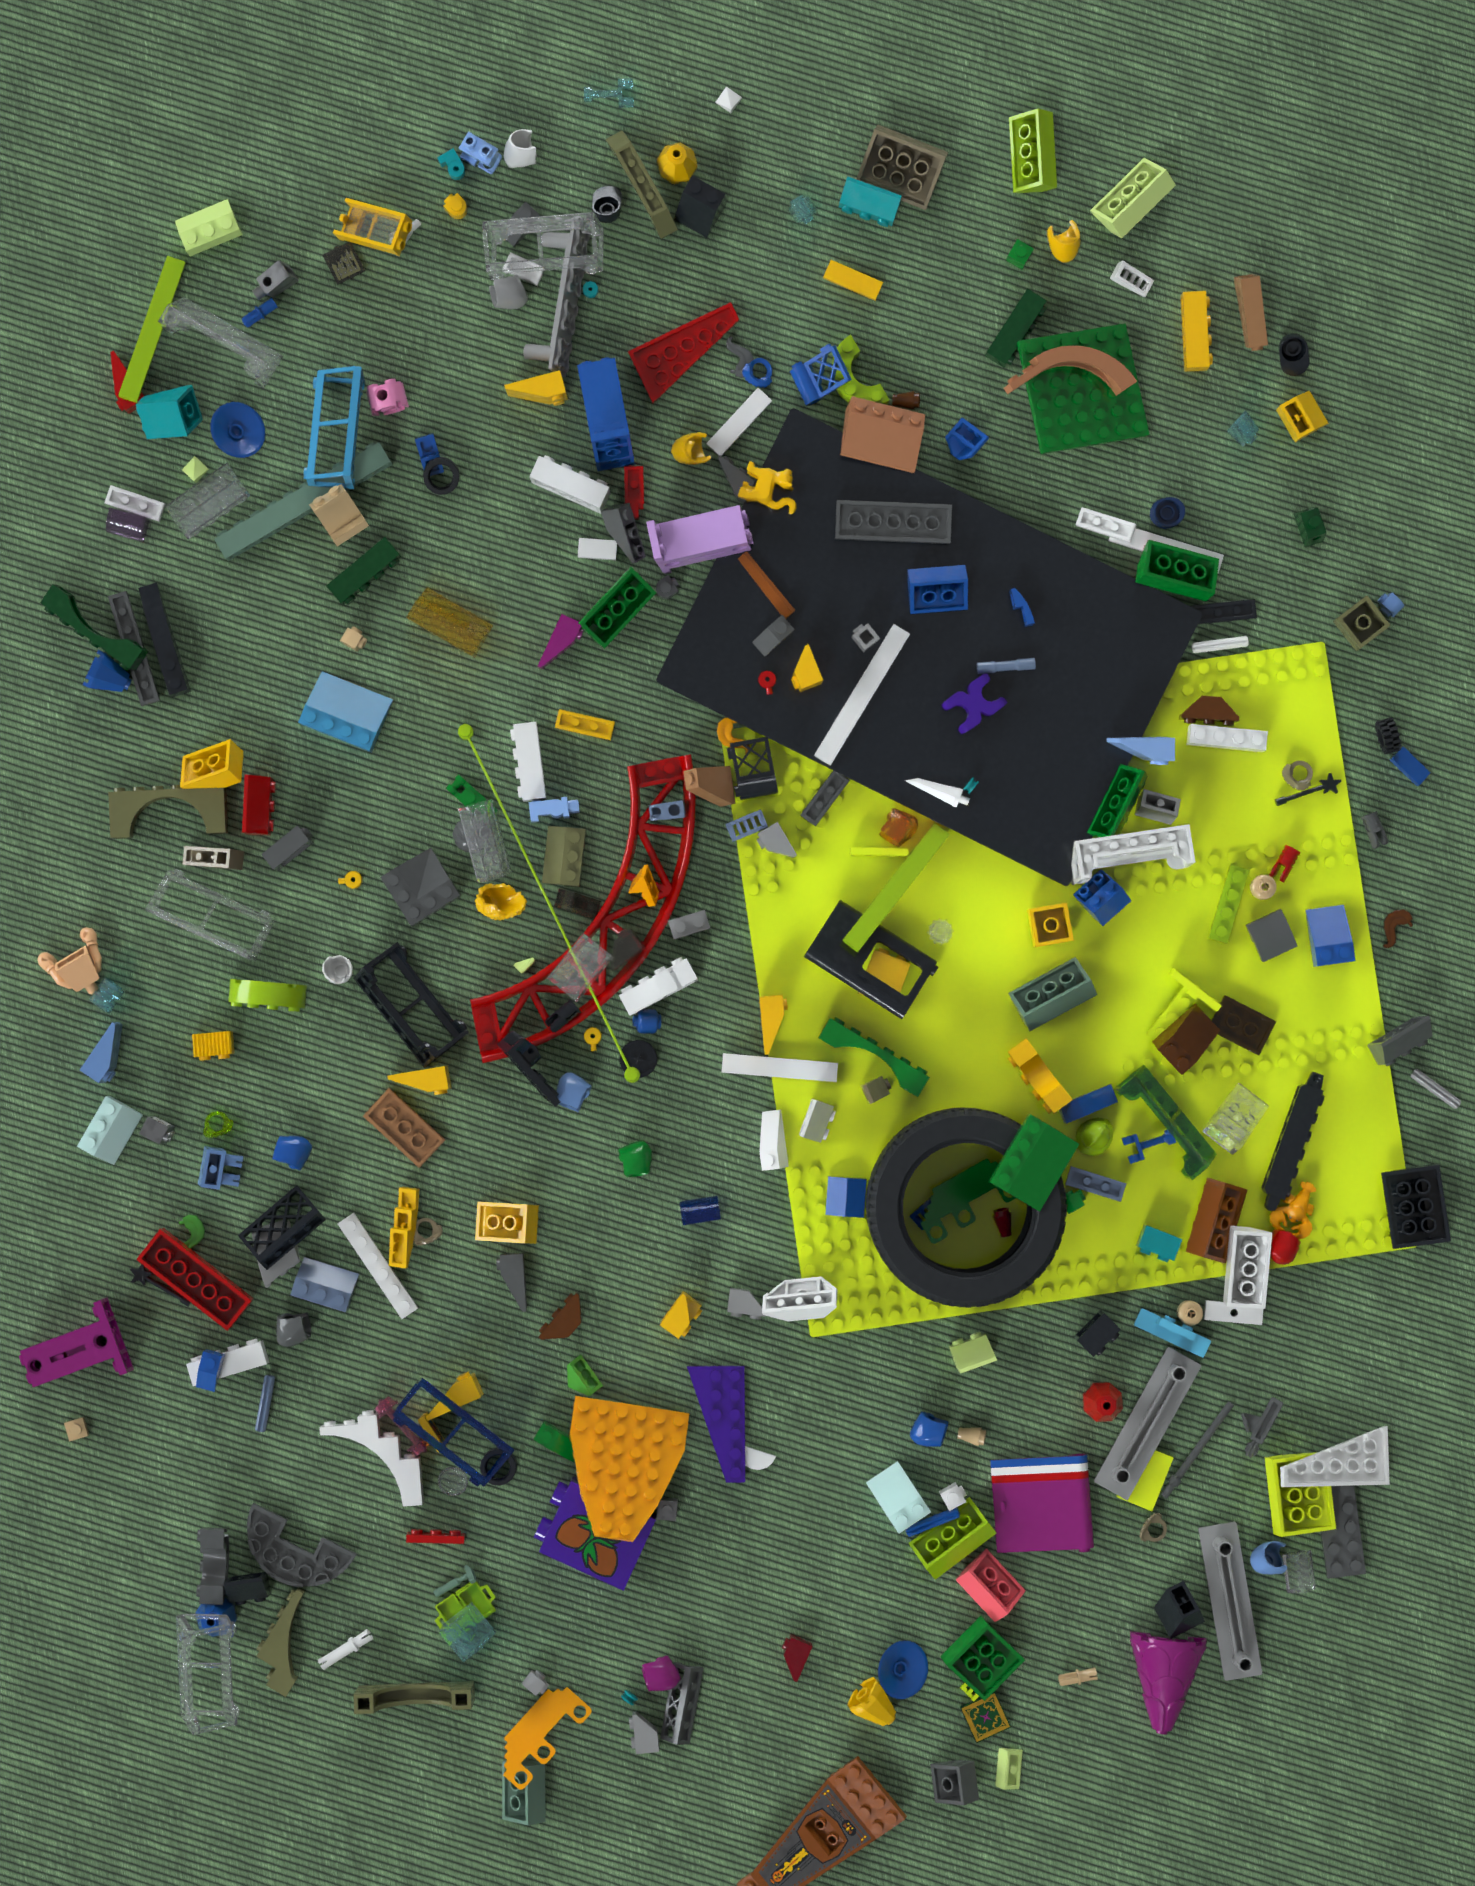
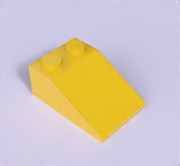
M560 370L504 385L507 395L510 397L549 405L553 404L554 406L564 404V401L568 400Z
M229 739L183 756L180 787L182 789L225 788L240 783L242 780L244 751Z
M783 995L759 997L764 1055L769 1054L783 1019L784 1010H788L787 998L783 999Z
M448 1066L387 1076L388 1080L427 1092L434 1091V1095L448 1093L447 1089L452 1088Z
M477 1202L475 1240L536 1244L539 1205Z
M468 1371L459 1375L457 1381L426 1417L427 1421L481 1398L484 1393L475 1373L470 1374Z

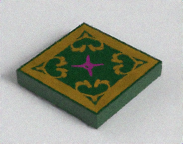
M995 1691L985 1701L980 1697L974 1702L971 1701L960 1706L976 1743L1011 1728Z

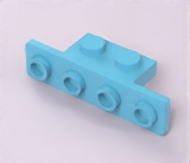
M1141 1308L1134 1322L1136 1327L1202 1358L1205 1356L1211 1340L1192 1332L1194 1328L1184 1323L1182 1327L1175 1324L1176 1320L1167 1315L1162 1318Z

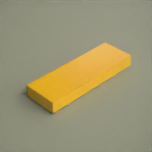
M830 260L823 279L876 301L883 285L882 281L833 260Z
M559 709L555 728L611 741L615 721Z

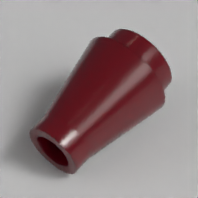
M1009 1208L994 1210L993 1219L999 1230L1000 1237L1011 1236V1212H1009Z

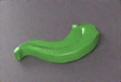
M189 1214L183 1218V1221L178 1223L179 1225L184 1224L185 1228L191 1232V1237L184 1243L190 1249L204 1238L205 1227L197 1215Z

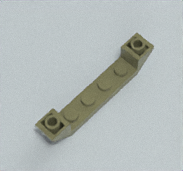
M620 131L607 138V144L628 176L648 212L660 239L677 231L668 207L625 133Z

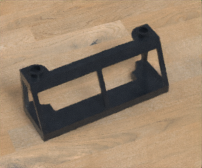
M397 942L362 967L353 979L420 1064L426 1068L463 1039L469 1031L463 1021L453 1020L408 964L406 961L408 952L405 947ZM386 957L393 961L419 994V998L400 1013L376 985L378 980L375 977V970L373 968ZM421 1000L427 1004L454 1038L440 1050H437L435 1046L433 1047L427 1042L422 1043L402 1017Z

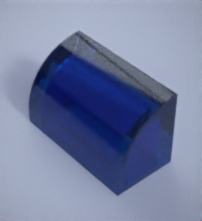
M718 1196L680 1202L683 1225L721 1219Z

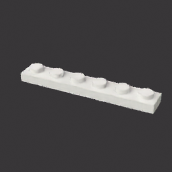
M355 1213L339 1222L338 1226L401 1319L418 1309Z

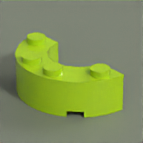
M850 334L839 344L837 350L852 380L836 389V391L847 403H849L853 396L888 405L890 400L881 384L865 386L854 378L851 365L860 355V349ZM836 370L835 380H843L844 377L841 371Z
M230 979L228 1002H231V1006L242 1007V1003H247L249 1008H259V1005H267L266 1009L278 1010V1006L288 1007V1011L300 1012V1008H305L307 985Z

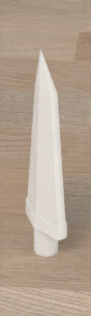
M920 778L906 780V782L954 807H957L958 802L965 805L969 803L970 798L961 795L963 791L961 788Z

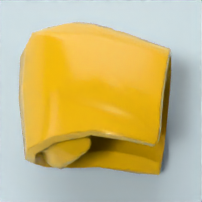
M1073 220L1069 221L1071 226L1062 234L1054 236L1053 226H1050L1047 230L1051 252L1062 263L1072 261L1080 248V232Z
M697 432L678 438L671 449L674 459L679 463L688 465L709 461L711 456L705 457L701 443L702 437L706 438L707 434Z

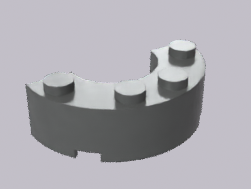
M202 1527L198 1529L197 1541H200V1553H203V1560L200 1561L202 1578L196 1590V1596L200 1597L199 1604L223 1605L226 1595L224 1582L228 1579L229 1535L224 1534V1532H227L226 1528Z

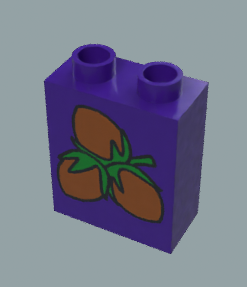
M573 1476L569 1485L559 1481L550 1500V1503L559 1507L552 1521L543 1516L533 1537L543 1542L539 1552L624 1591L656 1521L657 1514L652 1513L633 1542L595 1537L591 1522L587 1516V1510L580 1495L578 1479Z

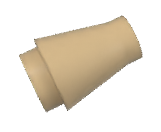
M959 1427L957 1439L964 1440L978 1447L979 1445L984 1446L986 1430H982V1427Z

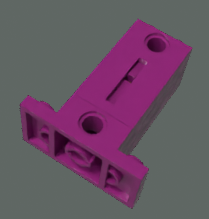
M108 1297L93 1303V1313L100 1321L20 1351L19 1360L22 1366L26 1367V1379L29 1384H32V1387L114 1358L112 1364L115 1372H119L120 1376L134 1370ZM102 1336L106 1337L107 1344L103 1342ZM37 1361H40L41 1368L38 1366Z

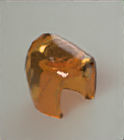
M892 808L891 812L887 814L888 821L882 827L879 835L889 843L900 847L916 833L918 819L908 812Z

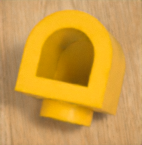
M458 193L455 195L450 194L444 200L445 211L454 219L464 218L468 211L465 200Z

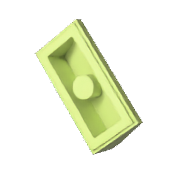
M999 1748L996 1787L1003 1790L1019 1789L1023 1750Z

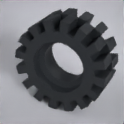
M1390 717L1376 721V736L1378 737V743H1380L1382 752L1386 755L1400 751L1401 739L1399 738L1400 734L1394 719Z

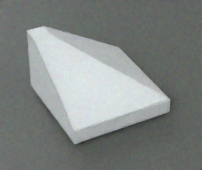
M726 87L716 103L732 113L742 97Z

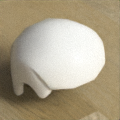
M342 955L329 956L323 963L322 972L331 983L342 984L347 982L353 975V966L350 960Z

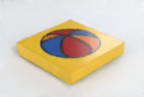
M426 1412L418 1419V1422L436 1451L441 1452L448 1444L433 1420L427 1421L428 1412Z

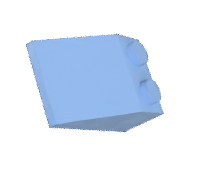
M1173 737L1107 738L1108 743L1142 760H1148L1150 764L1168 765V761H1175V738Z

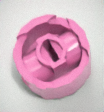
M388 379L384 381L385 384L383 385L372 384L367 386L366 394L372 416H380L379 412L389 415L409 407L404 385L401 381L396 382V379Z

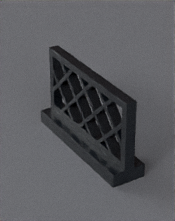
M296 1185L238 1236L258 1262L268 1270L326 1219ZM299 1193V1203H291L292 1197ZM280 1207H286L284 1215H276ZM290 1207H298L297 1215H289ZM303 1207L312 1208L306 1215H301ZM283 1219L282 1228H274L275 1220ZM288 1219H296L295 1224L291 1228H286ZM265 1220H271L269 1228H261ZM251 1232H256L255 1241H247L245 1237ZM261 1232H269L267 1241H259ZM273 1232H281V1236L277 1240H272ZM258 1245H266V1249L261 1254H258Z

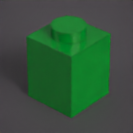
M1017 239L1006 261L1023 270L1034 248Z

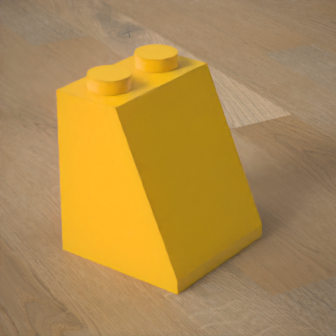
M879 948L878 951L874 950L866 971L898 992H901L911 963H908L907 959L900 955H897L896 958L890 956V951Z

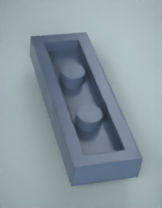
M1070 1166L1065 1185L1119 1202L1122 1200L1126 1183Z

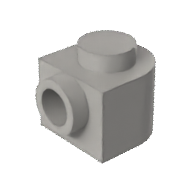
M531 1670L522 1682L523 1686L535 1696L539 1692L543 1694L549 1686L545 1680L546 1676L539 1670L535 1672Z

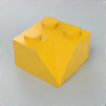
M683 1291L660 1322V1326L678 1339L681 1335L685 1337L691 1329L690 1321L693 1318L696 1320L703 1311L700 1309L702 1304Z

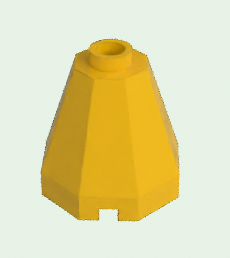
M681 142L665 146L657 158L660 176L674 185L679 184V182L689 181L698 168L694 150Z
M875 1677L863 1681L860 1684L863 1688L859 1692L856 1689L848 1701L847 1706L850 1711L856 1716L881 1726L892 1724L896 1718V1711L880 1682Z

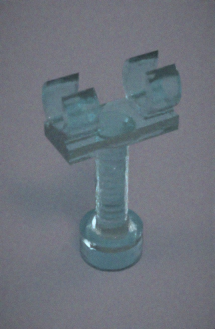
M618 79L617 90L594 91L591 87H584V102H592L593 98L617 97L619 99V108L634 107V98H622V88H633V79Z

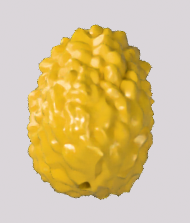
M489 883L478 889L479 894L476 895L475 899L478 912H481L490 919L501 921L522 914V911L525 910L527 900L521 892H516L510 885L505 883Z

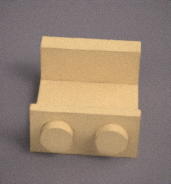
M342 484L332 487L328 493L315 498L309 504L337 547L369 526Z

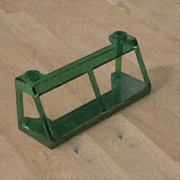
M1144 1064L1114 1088L1119 1096L1123 1095L1128 1100H1137L1141 1097L1186 1152L1182 1156L1184 1167L1181 1172L1187 1179H1195L1209 1167L1217 1155L1216 1152Z

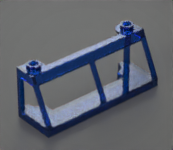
M424 1378L418 1379L391 1414L395 1417L392 1421L400 1427L405 1425L467 1473L471 1477L469 1481L477 1487L479 1485L484 1487L514 1452L512 1447ZM419 1388L433 1396L462 1419L442 1443L401 1412ZM465 1422L503 1452L485 1477L446 1447V1444Z

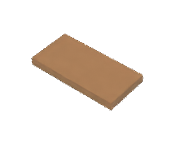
M390 1088L363 1115L366 1120L418 1168L446 1140Z

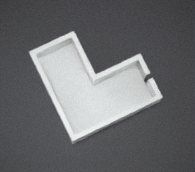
M680 957L671 962L673 966L667 969L663 966L655 970L654 973L656 975L652 976V978L646 976L638 981L639 985L635 987L629 985L622 989V994L619 997L629 1016L698 981L687 958L683 960Z

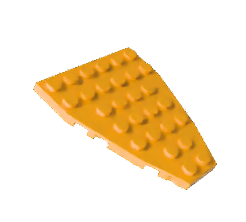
M575 1396L569 1436L576 1464L580 1495L587 1510V1516L591 1522L595 1537L628 1542L635 1540L657 1508L685 1451L689 1413Z

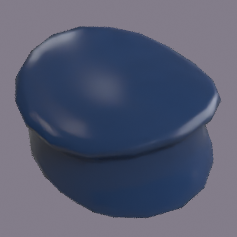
M1174 497L1157 500L1150 509L1151 521L1162 529L1177 526L1185 516L1184 504Z

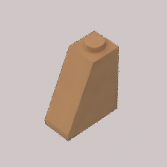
M730 766L694 768L684 771L687 791L720 807L736 804Z

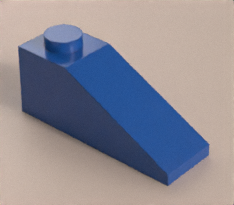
M1109 1084L1074 1098L1059 1111L1064 1123L1067 1124L1117 1103L1118 1100L1112 1085Z

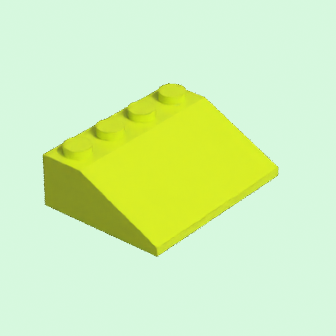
M1317 1452L1265 1457L1274 1535L1286 1537L1336 1529L1331 1486L1281 1487L1280 1467Z

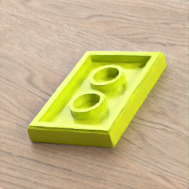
M1155 1450L1132 1494L1125 1501L1153 1511L1173 1457Z

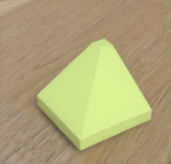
M195 456L182 469L195 483L209 470Z
M532 957L517 962L513 966L520 973L524 974L534 964L535 959Z

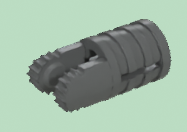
M1377 811L1362 816L1361 820L1367 831L1372 848H1378L1380 843L1382 845L1388 844L1389 841Z

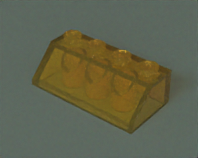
M428 587L415 601L406 617L408 621L472 658H475L493 627L492 624Z

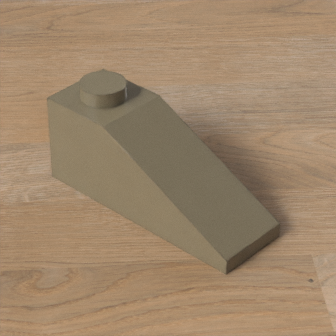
M184 846L182 865L243 870L244 851Z
M882 1076L860 1085L869 1104L889 1095V1090L892 1089L888 1079H883Z

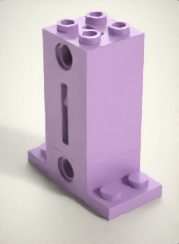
M740 505L656 524L654 520L646 522L654 560L664 574L672 573L671 568L750 551V544H754L752 534L749 528L747 529L746 527L750 525L748 515L745 510L741 509Z

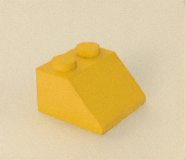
M809 644L805 645L791 679L794 688L799 689L800 692L820 685L823 682Z

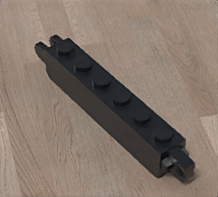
M1311 1072L1306 1083L1296 1088L1261 1186L1263 1192L1267 1194L1264 1206L1269 1211H1275L1278 1208L1280 1199L1285 1200L1286 1197H1289L1292 1186H1290L1292 1178L1295 1179L1298 1174V1161H1302L1305 1154L1304 1144L1305 1142L1308 1143L1312 1132L1309 1130L1311 1125L1316 1123L1318 1117L1316 1113L1317 1108L1324 1101L1325 1096L1322 1095L1323 1090H1321L1324 1076L1316 1072Z

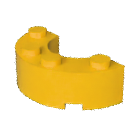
M1027 1038L1008 1051L1010 1057L1007 1059L1014 1068L1017 1066L1022 1072L1020 1077L1023 1082L1033 1087L1032 1093L1038 1101L1040 1099L1043 1100L1044 1104L1042 1106L1048 1114L1051 1112L1055 1114L1073 1100L1050 1072Z

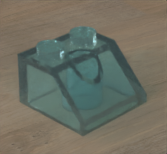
M470 1603L445 1622L439 1631V1634L462 1662H465L478 1652L496 1633L473 1603Z

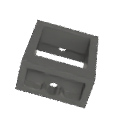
M296 826L261 855L273 870L280 871L314 843L311 840L313 835L307 828Z

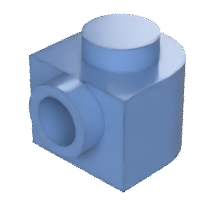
M1393 592L1388 595L1384 593L1377 600L1378 605L1381 607L1380 611L1386 617H1394L1404 607L1403 602Z

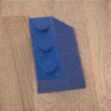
M966 566L908 569L910 614L968 610V576Z

